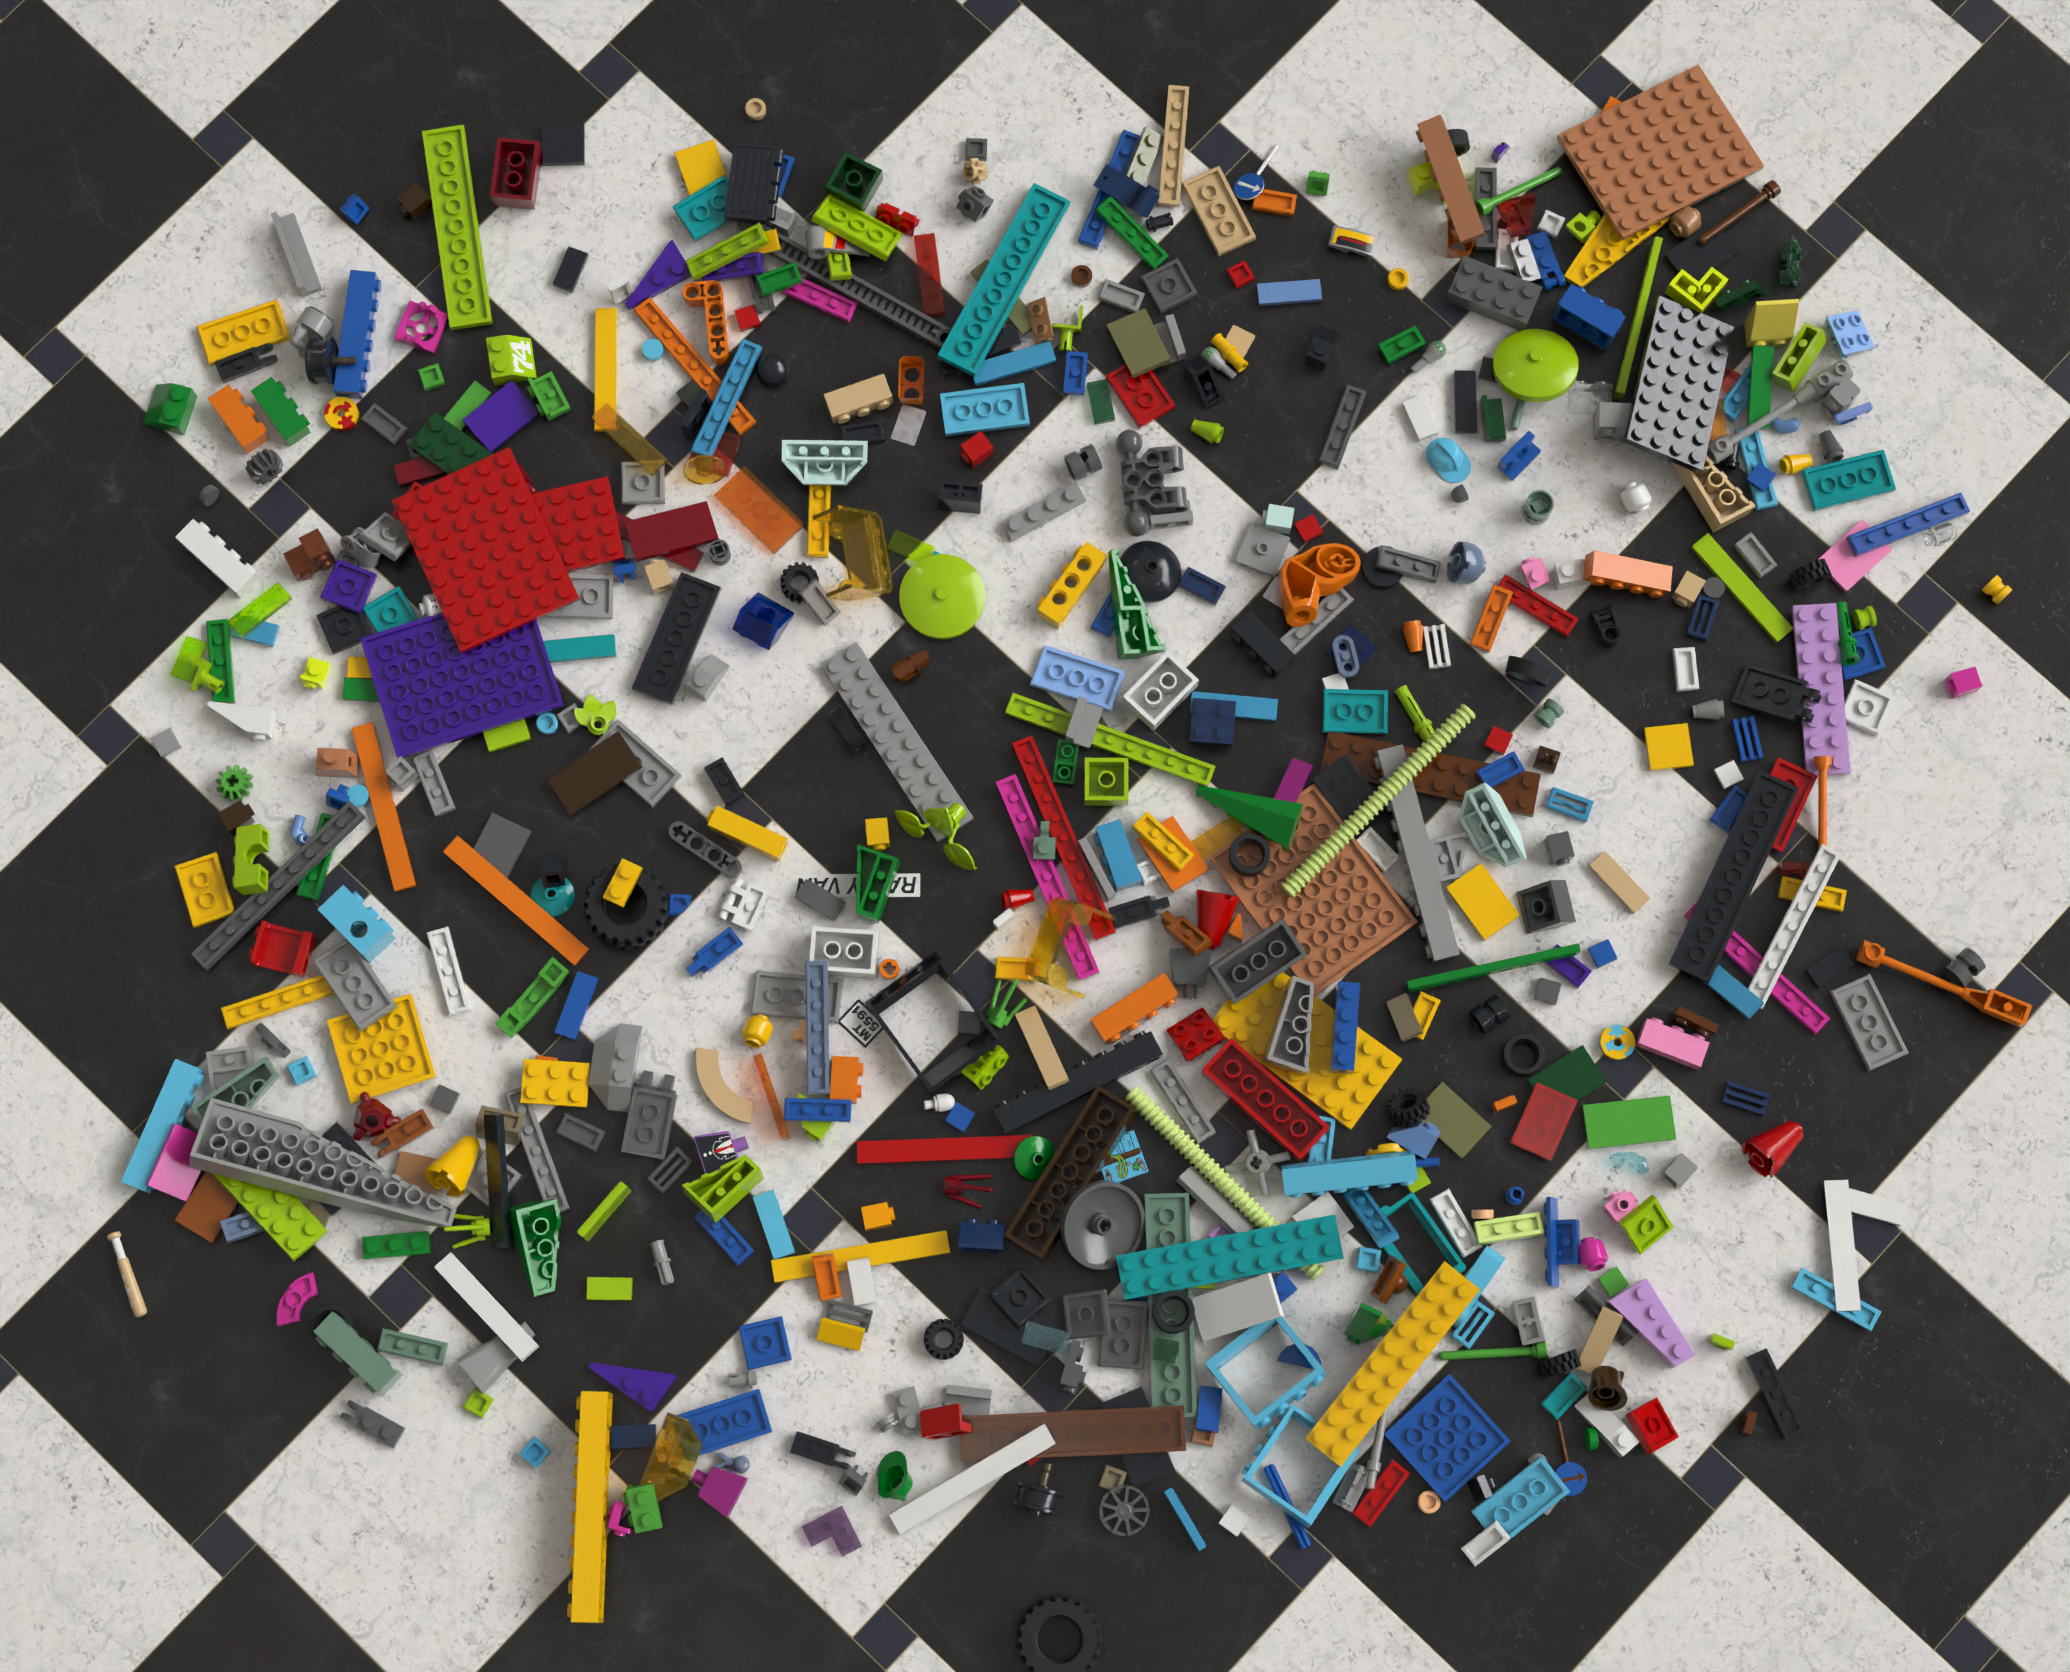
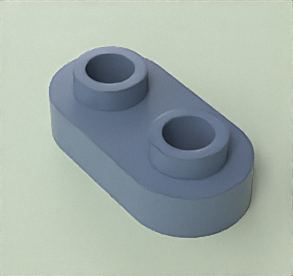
M1340 635L1334 639L1332 644L1337 671L1344 678H1352L1359 670L1354 642L1349 636ZM1345 645L1347 649L1342 651L1339 649V646ZM1350 665L1352 670L1346 671L1344 666Z

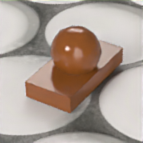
M1390 1255L1371 1291V1295L1380 1302L1387 1304L1392 1293H1403L1408 1285L1407 1278L1402 1274L1407 1264L1397 1257Z

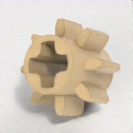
M971 158L970 162L964 163L965 166L962 173L966 182H972V185H977L981 181L986 180L988 168L985 165V161Z

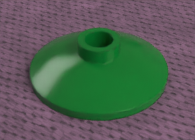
M1030 1136L1019 1143L1014 1153L1016 1170L1026 1179L1039 1180L1053 1158L1055 1149L1043 1137ZM1040 1155L1041 1159L1036 1163L1035 1157Z

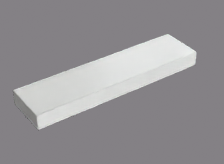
M449 927L427 932L449 1016L471 1011Z

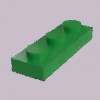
M422 1231L362 1237L363 1259L431 1254L430 1232Z

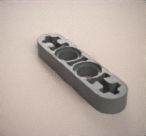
M676 821L670 825L669 835L674 842L729 878H736L741 874L742 865L736 857L683 822ZM682 827L683 833L687 836L689 832L692 833L686 843H683L685 841L683 836L678 835L675 837V828L680 829ZM699 838L702 840L703 845L700 849L691 848L690 843L693 839ZM713 850L720 852V858L717 861H710L708 858V854ZM725 856L728 857L726 859V862L730 865L736 863V872L732 870L729 873V869L725 864H722V867H719V865L724 861Z

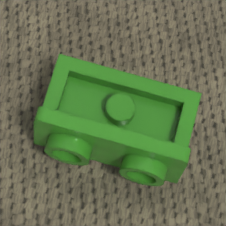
M552 371L535 380H532L531 377L527 379L529 386L526 388L532 398H537L539 403L536 404V407L541 416L546 415L548 421L571 410Z
M651 1482L633 1486V1484L627 1485L623 1496L625 1505L630 1506L631 1513L628 1514L630 1527H634L635 1533L662 1528L663 1524L654 1483Z

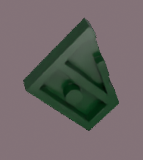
M1747 280L1739 284V288L1721 293L1720 297L1715 299L1720 309L1726 310L1748 302V298L1757 293L1760 297L1764 296L1766 292L1763 286L1755 281Z

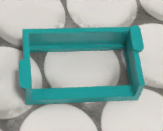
M1413 1192L1391 1207L1383 1206L1380 1208L1384 1215L1388 1217L1407 1204L1450 1266L1459 1273L1465 1271L1466 1265L1459 1258ZM1393 1243L1382 1247L1388 1256L1397 1257L1407 1264ZM1407 1264L1402 1274L1405 1275L1408 1285L1418 1296L1424 1286Z

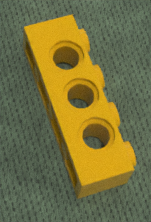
M1087 541L1084 546L1079 545L1073 554L1075 556L1073 561L1065 564L1061 571L1063 575L1060 579H1055L1052 582L1047 597L1042 596L1037 603V615L1058 629L1108 560V555ZM1081 563H1085L1089 566V568L1085 571H1081L1078 569L1077 566ZM1068 580H1073L1077 585L1069 588L1065 583ZM1061 597L1064 599V603L1057 605L1053 602V599Z

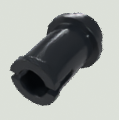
M1170 212L1156 217L1149 216V219L1145 220L1148 231L1153 233L1157 229L1174 225Z
M1739 443L1733 446L1734 453L1722 462L1727 470H1736L1740 465L1738 461Z

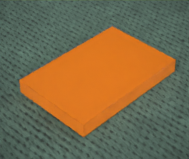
M1171 816L1161 824L1195 855L1180 872L1141 836L1136 840L1170 891L1174 893L1207 872L1209 868L1174 816Z

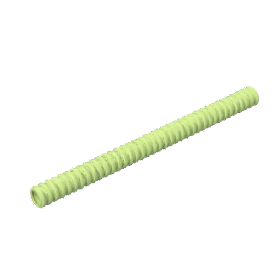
M1461 704V708L1456 709V713H1452L1450 715L1451 718H1447L1445 720L1446 723H1442L1441 728H1437L1436 733H1432V737L1427 738V742H1423L1421 744L1422 747H1418L1416 749L1417 752H1413L1412 757H1408V761L1406 763L1403 762V766L1398 767V771H1394L1392 773L1393 776H1389L1387 778L1388 781H1384L1383 786H1379L1377 792L1373 791V796H1368V801H1363V806L1359 805V809L1354 810V814L1349 815V819H1345L1344 824H1340L1339 829H1335V833L1333 835L1330 834V838L1325 839V843L1320 844V848H1316L1315 853H1311L1310 858H1306V862L1304 864L1301 863V867L1296 868V872L1291 873V877H1287L1285 883H1281V887L1291 897L1295 898V894L1297 892L1300 893V889L1302 887L1305 888V884L1307 882L1310 883V879L1315 878V874H1319L1320 869H1324L1325 864H1329V860L1331 858L1334 859V855L1339 854V850L1344 849V845H1348L1349 840H1353L1354 835H1358V831L1360 829L1363 830V826L1368 825V821H1372L1374 819L1373 816H1377L1379 814L1378 811H1382L1383 806H1387V802L1389 800L1392 801V797L1397 796V792H1401L1403 790L1402 787H1406L1408 785L1407 782H1411L1412 777H1416V773L1418 771L1421 772V768L1426 767V763H1430L1432 761L1431 758H1435L1437 756L1436 753H1440L1441 748H1445L1446 743H1450V739L1456 737V733H1461V728H1466V723H1471V718L1475 719V714L1469 707Z
M1139 1086L1134 1087L1127 1094L1125 1101H1129L1130 1105L1141 1112L1140 1116L1144 1115L1145 1120H1149L1150 1125H1154V1129L1156 1131L1159 1130V1134L1161 1136L1164 1135V1139L1170 1141V1145H1175V1150L1179 1149V1153L1181 1155L1184 1154V1158L1186 1160L1189 1159V1163L1194 1164V1168H1198L1200 1170L1199 1173L1205 1175V1179H1210L1209 1183H1214V1187L1219 1188V1192L1224 1193V1197H1228L1230 1199L1229 1202H1233L1235 1204L1234 1207L1240 1209V1213L1244 1212V1216L1246 1218L1249 1217V1221L1255 1223V1227L1266 1228L1279 1225L1278 1221H1274L1273 1216H1269L1270 1213L1268 1211H1264V1207L1259 1206V1202L1255 1203L1253 1201L1254 1197L1250 1198L1249 1193H1245L1244 1188H1240L1239 1183H1235V1179L1233 1177L1230 1178V1174L1224 1172V1168L1220 1169L1219 1164H1215L1214 1159H1210V1155L1208 1153L1205 1154V1150L1203 1148L1200 1149V1145L1194 1143V1139L1190 1140V1135H1185V1131L1183 1129L1180 1130V1126L1178 1124L1175 1125V1121L1170 1120V1116H1166L1164 1114L1165 1111L1159 1109V1105L1155 1106V1102L1150 1101V1097L1145 1096V1092H1141ZM1314 1264L1300 1267L1299 1270H1303L1305 1272L1304 1275L1310 1276L1309 1280L1312 1281L1319 1276L1325 1266Z

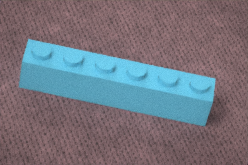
M174 1060L122 1177V1183L149 1194L151 1190H155V1188L145 1184L173 1123L184 1126L186 1111L192 1107L195 1101L194 1093L197 1087L200 1088L204 1081L203 1070L180 1060Z
M1414 1150L1281 1165L1284 1193L1289 1195L1290 1198L1302 1197V1193L1322 1195L1325 1194V1191L1333 1190L1334 1193L1346 1192L1347 1188L1367 1190L1369 1186L1378 1185V1188H1387L1392 1183H1400V1185L1405 1186L1413 1184V1181H1418Z

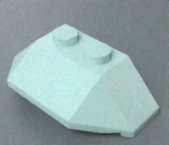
M782 440V462L803 485L846 486L867 464L868 441Z
M1485 782L1467 790L1458 818L1478 854L1506 868L1526 859L1521 833L1501 796Z

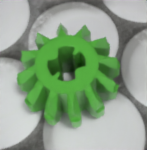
M235 764L233 770L230 766H226V773L219 771L222 778L215 779V782L219 784L216 790L222 792L221 796L224 799L229 797V800L234 802L236 796L239 800H243V793L250 795L247 788L253 787V783L249 782L253 777L251 774H247L248 770L245 767L240 769ZM236 779L238 781V784L236 783L234 784V787H232L230 784L234 783Z

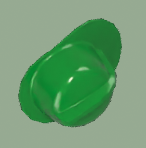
M892 1451L884 1456L878 1467V1494L882 1498L905 1501L913 1485L912 1477L907 1470L905 1455L900 1451Z

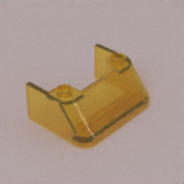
M837 505L813 516L814 520L828 522L831 536L837 540H842L849 578L841 581L838 589L826 593V598L852 601L883 596L893 590L881 517L876 512Z
M1062 897L1053 898L1048 903L1024 967L1025 975L1033 981L1084 999L1085 994L1065 987L1068 981V973L1065 968L1055 964L1070 923L1084 926L1089 923L1092 915L1109 921H1114L1115 916Z

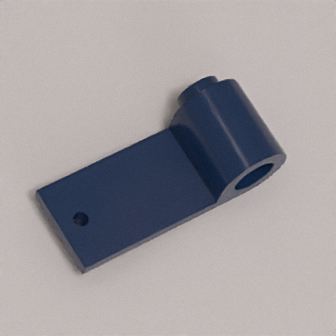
M1108 164L1104 165L1093 184L1096 188L1129 206V208L1145 218L1149 217L1160 198L1158 195L1159 190L1149 184L1145 187Z

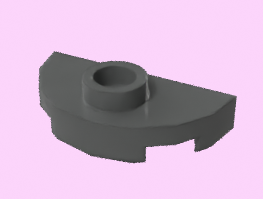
M259 1023L255 1027V1030L263 1037L260 1041L269 1049L273 1046L285 1058L291 1053V1050L263 1023Z

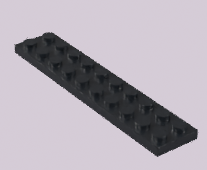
M1761 770L1757 772L1668 965L1706 983L1710 982L1799 790L1798 787Z

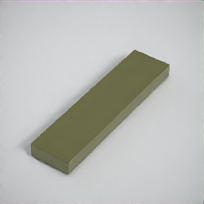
M987 259L971 271V275L977 282H979L989 264ZM1018 298L1008 316V320L1022 336H1025L1032 330L1028 308Z

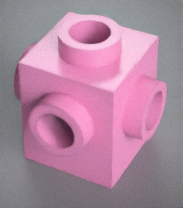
M1616 1190L1607 1197L1609 1202L1601 1208L1612 1223L1616 1225L1638 1206L1636 1204L1638 1200L1632 1192L1624 1190L1619 1193Z

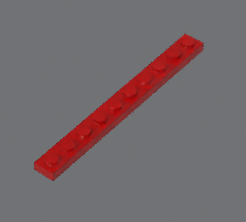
M1031 735L1012 743L1044 821H1049V833L1051 837H1056V850L1095 941L1115 934V928L1033 736Z

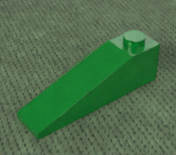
M557 1199L528 1202L510 1207L511 1230L533 1297L555 1291L557 1275L556 1258L560 1243L558 1237L562 1222Z
M1361 1303L1353 1310L1343 1335L1347 1336V1341L1359 1345L1360 1342L1364 1344L1387 1335L1394 1325L1390 1320H1387L1383 1312Z

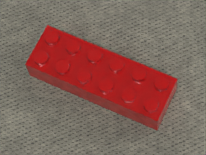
M1232 1038L1201 1070V1074L1285 1151H1289L1290 1155L1298 1163L1330 1128L1328 1124Z

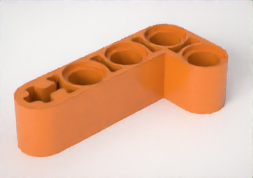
M715 280L687 283L682 289L684 301L689 307H705L711 360L716 365H724L728 362L730 354L722 286ZM711 290L719 291L715 296L709 295ZM691 292L698 293L695 298L687 297ZM713 310L721 311L717 316L710 314ZM715 330L723 331L719 336L712 335ZM717 345L721 346V355H717Z

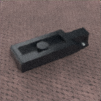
M1148 895L1110 907L1108 911L1116 930L1155 918L1161 914L1160 910L1170 907L1168 897L1156 899L1155 895Z

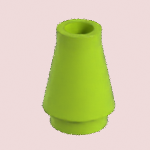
M1195 419L1192 423L1191 431L1210 443H1219L1224 427H1221L1219 423Z

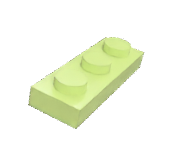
M1540 1212L1474 1222L1478 1245L1544 1235Z

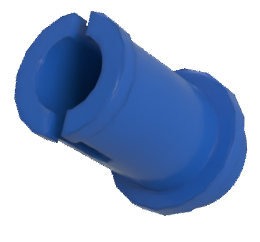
M1512 1187L1506 1192V1200L1509 1204L1517 1205L1523 1200L1524 1191L1520 1187ZM1513 1192L1517 1193L1518 1198L1513 1196Z

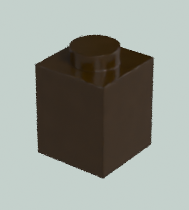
M417 183L397 197L400 204L398 209L405 217L409 215L413 221L432 206L430 197Z
M241 800L218 813L228 832L233 836L236 834L237 827L255 823L252 817L255 815L249 803L245 805Z

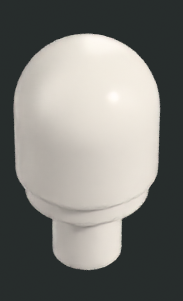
M947 1093L933 1096V1100L924 1101L925 1110L934 1109L935 1112L949 1111L955 1105L954 1097Z

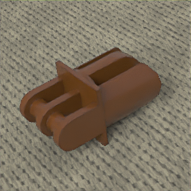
M920 651L914 656H911L908 652V656L892 666L894 679L902 683L916 675L920 676V669L929 664L928 652Z

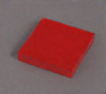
M1657 1397L1625 1415L1647 1455L1679 1437Z

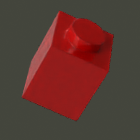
M982 431L960 445V457L966 464L970 463L973 468L994 454V447Z

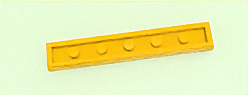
M595 308L594 430L595 432H616L617 308Z
M319 975L223 1007L221 1011L226 1027L230 1030L335 995L323 975Z

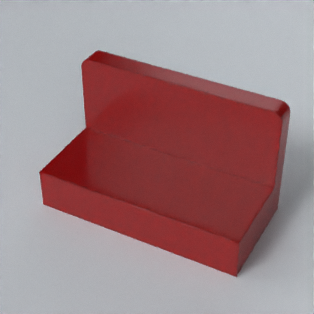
M956 1403L920 1411L922 1438L938 1440L972 1433L971 1424L962 1422L960 1404Z

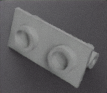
M1352 1462L1332 1503L1351 1513L1353 1512L1366 1486L1368 1471L1365 1467Z

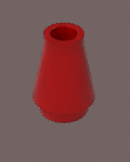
M1006 889V892L1001 893L1002 905L1005 910L1008 908L1014 910L1035 900L1032 889Z

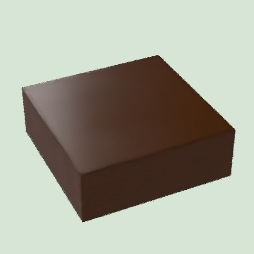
M1747 1411L1744 1413L1739 1431L1740 1434L1752 1435L1757 1416L1756 1412Z

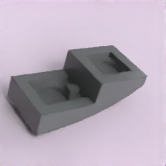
M805 879L794 897L832 921H835L846 903Z

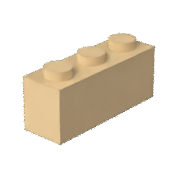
M884 374L824 394L825 403L833 424L837 422L839 424L845 423L851 417L857 415L859 417L868 415L870 411L877 408L878 410L886 409L893 403V397Z

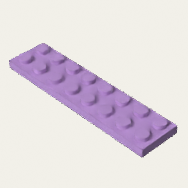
M1836 603L1792 606L1797 678L1808 681V688L1820 690V695H1822L1819 704L1806 699L1803 707L1813 710L1812 714H1814L1812 723L1801 720L1805 770L1818 775V770H1816V765H1814V756H1832V765L1827 770V775L1850 774L1842 666L1840 661L1841 654L1840 647L1838 646L1839 631Z

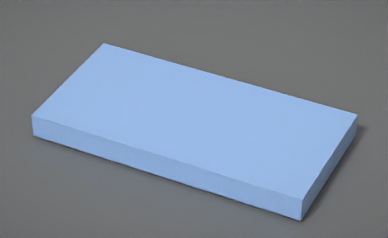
M1044 645L1030 686L1077 701L1078 697L1081 696L1087 698V703L1112 712L1126 672Z

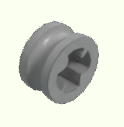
M891 1413L876 1424L882 1427L881 1432L884 1433L898 1424L899 1421L895 1420L894 1413Z

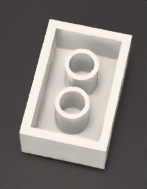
M1167 651L1123 696L1122 703L1154 731L1198 686L1199 679Z
M812 926L809 961H828V975L875 978L878 931Z

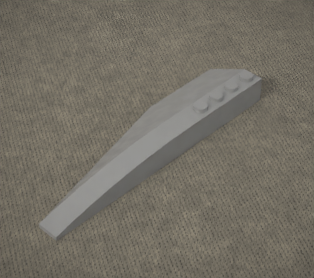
M214 1098L210 1099L190 1153V1167L309 1200L377 1216L444 1228L452 1226L457 1207L433 1194L429 1195L415 1184L411 1185L403 1181L402 1177L390 1174L383 1167L353 1151L350 1152L342 1148L335 1141L327 1140L322 1137V1134L305 1128L298 1121Z

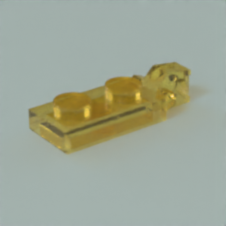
M1230 817L1191 841L1201 858L1205 860L1242 834L1240 829L1245 826Z

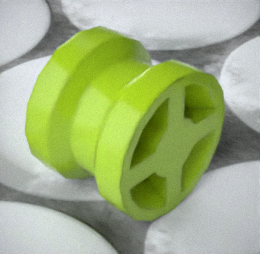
M1867 606L1864 610H1853L1852 616L1857 630L1860 631L1864 630L1866 626L1874 627L1877 625L1876 614L1872 606Z

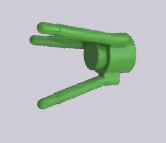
M1001 979L997 980L990 1008L986 1015L988 1016L987 1021L1002 1029L1003 1025L1008 1026L1010 1020L1027 1002V999L1024 998L1006 1016L1008 1012L1004 1008L1018 983L1017 979H1014L1000 1007L996 1006L995 1008L1002 982Z

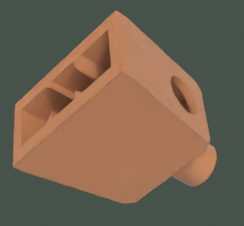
M317 748L316 776L358 778V755L349 749Z

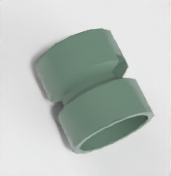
M1536 490L1529 494L1523 507L1525 520L1533 525H1540L1547 521L1554 507L1553 497L1544 490Z

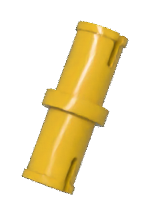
M1221 333L1212 338L1211 344L1222 353L1223 359L1228 360L1238 372L1243 371L1248 366V362L1237 352V348L1234 345L1231 346Z

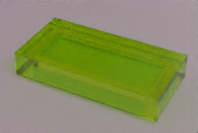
M895 530L887 546L888 551L915 563L932 555L935 549L934 546L899 530Z
M186 636L170 675L192 684L199 667L182 658V655L192 652L203 658L208 646L207 642Z

